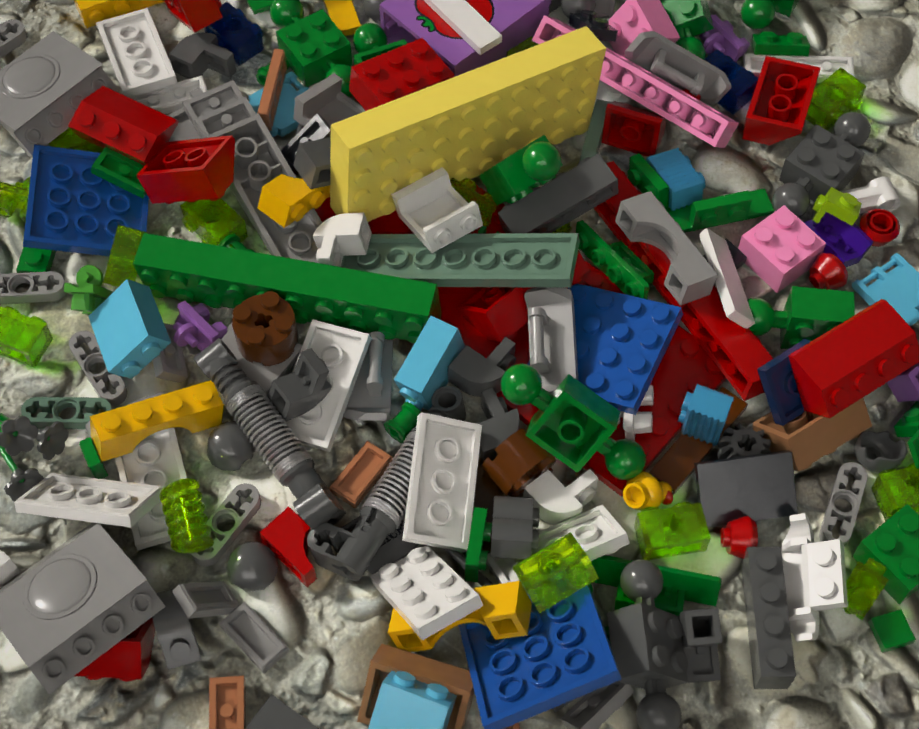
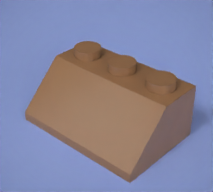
M864 398L832 418H826L805 411L782 426L774 422L770 412L753 422L754 431L757 432L764 429V439L771 440V447L769 449L771 452L785 450L792 452L793 470L797 472L808 469L818 459L832 454L839 446L849 440L858 438L862 432L872 427Z
M381 644L370 661L357 722L370 724L383 680L391 671H404L412 674L416 678L415 680L426 684H440L446 687L450 693L457 695L447 729H464L474 696L470 671Z

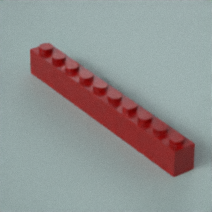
M614 161L606 163L618 179L619 193L594 207L595 211L619 241L621 240L655 273L652 284L666 302L670 305L682 307L683 316L681 321L741 398L746 401L765 393L757 369L774 358L750 329L743 328L726 317L715 286H713L710 295L681 306L664 285L671 265L667 255L651 244L631 242L615 222L621 201L640 195L641 192L633 186L625 172Z

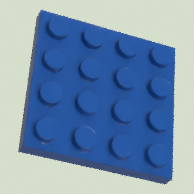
M34 144L23 247L134 259L143 234L147 233L149 197L146 194L142 199L92 174L91 167L101 153Z
M578 283L572 285L568 289L572 291L574 299L578 381L619 411L636 415L683 316L682 307Z
M583 571L528 594L532 606L528 635L495 640L488 627L483 624L464 623L459 625L484 729L507 728L622 680L589 583Z

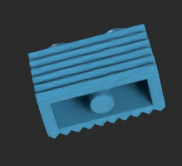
M679 148L646 158L649 165L669 186V207L671 210L674 211L676 208L680 209L686 205L690 206L692 202L702 200L703 189L706 186L705 179L700 172L695 171L687 155L684 156V154L682 155Z
M699 384L696 385L694 393L687 391L678 422L683 423L682 434H688L689 437L693 436L695 440L699 438L701 442L706 441L707 444L711 443L713 446L717 445L734 397Z

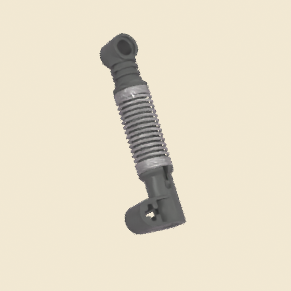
M220 338L215 340L194 357L195 362L203 373L214 382L219 392L223 394L226 409L231 416H234L233 419L237 421V425H240L243 433L247 434L246 437L250 438V443H253V447H256L259 455L263 456L262 459L266 461V465H269L272 474H274L282 486L288 487L293 496L296 497L297 500L293 502V506L305 523L312 529L324 523L335 525L345 516L346 512L320 478V475L315 471V463L312 457H310L304 446H301V442L298 441V437H295V433H292L288 424H285L282 415H279V412L270 402L269 398L266 397V393H264L260 385L256 381H250L245 372L242 371V368L238 365V360L228 346Z
M443 386L437 389L431 398L432 406L428 413L465 421L466 410L460 390L453 386ZM413 428L407 438H405L404 444L401 445L395 457L392 458V462L389 463L390 466L387 467L384 475L381 476L378 484L375 485L372 493L369 494L360 510V519L351 532L327 523L320 524L315 529L310 530L307 536V543L314 560L320 567L350 580L359 581L386 537L398 529L406 513L416 428ZM331 546H333L335 552L337 553L336 556L334 555Z

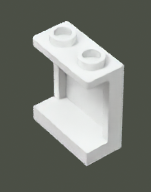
M443 167L391 194L399 218L431 253L483 226L478 204L475 201L468 203L451 186L448 172Z

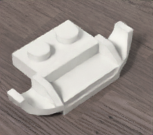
M806 513L789 515L791 525L787 536L783 540L781 553L790 630L796 642L816 641L819 635V611L848 607L844 543L840 539L814 542L812 527Z

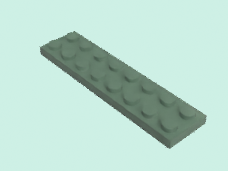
M578 233L466 234L436 252L431 253L415 234H371L367 254L343 256L341 267L435 283L438 287L571 288L580 239Z

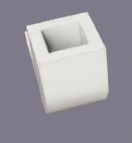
M364 212L338 214L328 218L317 227L313 234V239L318 248L316 253L317 263L341 267L343 256L367 254L372 233Z
M548 469L524 488L523 498H533V508H540L539 519L548 524L556 525L582 513L583 505L589 503L597 493L598 477L589 469L565 487Z

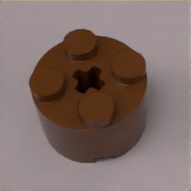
M268 291L264 294L252 296L233 309L232 326L239 352L247 361L262 363L263 366H274L284 362L293 354L299 337L295 314L291 305L279 297L277 293Z
M523 428L513 433L495 449L497 457L493 461L487 457L482 464L483 470L506 497H523L524 488L548 469L552 473L553 469L551 467L557 461L552 454L525 436L527 430L525 431Z

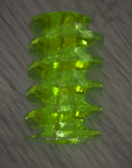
M190 478L172 482L159 495L163 504V513L166 515L165 523L169 527L168 535L171 538L172 550L183 554L201 552L209 549L214 544L213 538L208 537L211 533L210 526L204 525L208 521V516L202 513L205 510L204 503L200 502L203 496L201 491L196 490L200 484L197 480Z

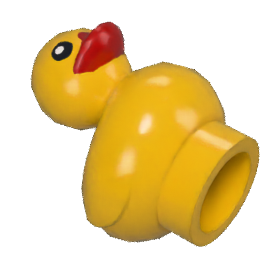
M642 471L638 476L627 480L623 490V498L625 503L631 508L653 511L661 503L669 505L673 502V489L669 483L658 481L650 473Z

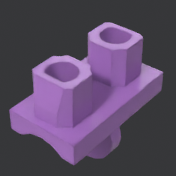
M716 14L711 15L714 29L701 33L699 37L704 41L703 45L707 54L715 53L729 68L733 67L739 57L747 52L750 43L744 37L738 38L733 33V26L728 20L722 21Z
M186 301L178 303L179 315L173 325V329L176 331L173 340L178 346L183 347L189 344L191 347H197L202 351L218 338L222 339L227 333L228 328L221 321L211 325L208 323L210 313L203 303L190 306Z

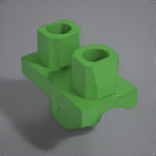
M92 265L83 266L77 272L76 281L78 286L64 283V292L72 295L71 310L83 312L85 315H90L113 293V291L101 287L103 273L99 268Z

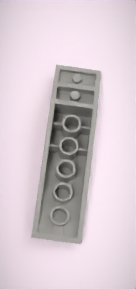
M229 81L183 101V108L200 138L233 135L235 139L234 180L229 187L270 254L317 263L316 253L318 248L313 239V234L322 221L314 208L308 211L300 221H294L285 228L257 209L262 186L281 174L296 178L260 114L255 113L247 97H243L235 81Z

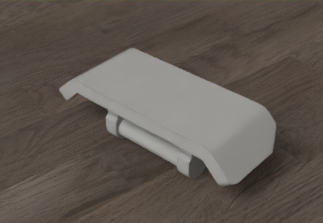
M655 31L640 33L625 50V58L681 90L688 89L689 93L694 96L700 94V101L705 104H717L731 89L732 85L722 70Z
M531 288L526 290L524 295L528 308L530 366L534 367L540 374L542 388L552 394L568 374L578 380L574 299L572 291L568 288Z
M381 332L367 333L372 339L343 418L368 421L390 420L393 340L385 339V335Z

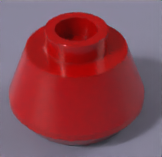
M872 209L861 217L860 229L873 240L872 246L881 247L898 236L900 223L891 212L884 209Z
M820 253L809 270L811 284L815 288L829 290L844 287L847 284L848 271L842 261L832 253Z
M749 516L729 521L727 527L721 529V547H726L728 554L744 559L747 547H758L756 521Z

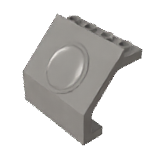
M52 31L0 70V125L11 134L26 154L32 157L34 144L46 146L69 128L68 125L83 99L102 86L117 91L118 88L101 68L103 65L101 62Z
M91 523L0 589V629L47 693L51 694L166 606L147 582L146 577L99 523Z

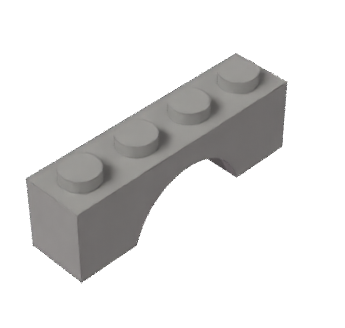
M649 191L622 200L615 222L631 242L651 244L667 255L671 265L664 285L681 306L710 295L718 274L654 194Z

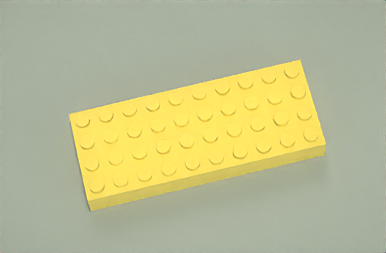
M585 26L331 124L330 207L336 215L364 212L367 222L383 215H389L396 210L391 194L441 167L448 172L451 186L453 187L458 184H464L468 180L479 176L544 134L549 143L557 145L568 138L588 131L593 114L606 47Z

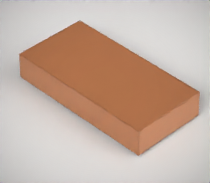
M367 441L329 487L330 491L356 509L384 474V471L387 470V467L390 466L389 463L392 462L393 457Z

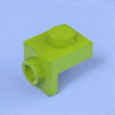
M831 187L825 196L820 194L813 204L812 209L815 210L812 221L818 224L824 214L828 212L852 226L859 217L862 203L858 202L853 195L842 193Z

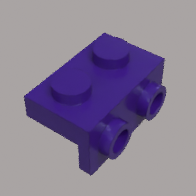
M828 212L824 214L818 224L812 220L804 222L826 242L823 253L834 254L842 261L845 267L859 263L873 244V240L855 223L851 226Z

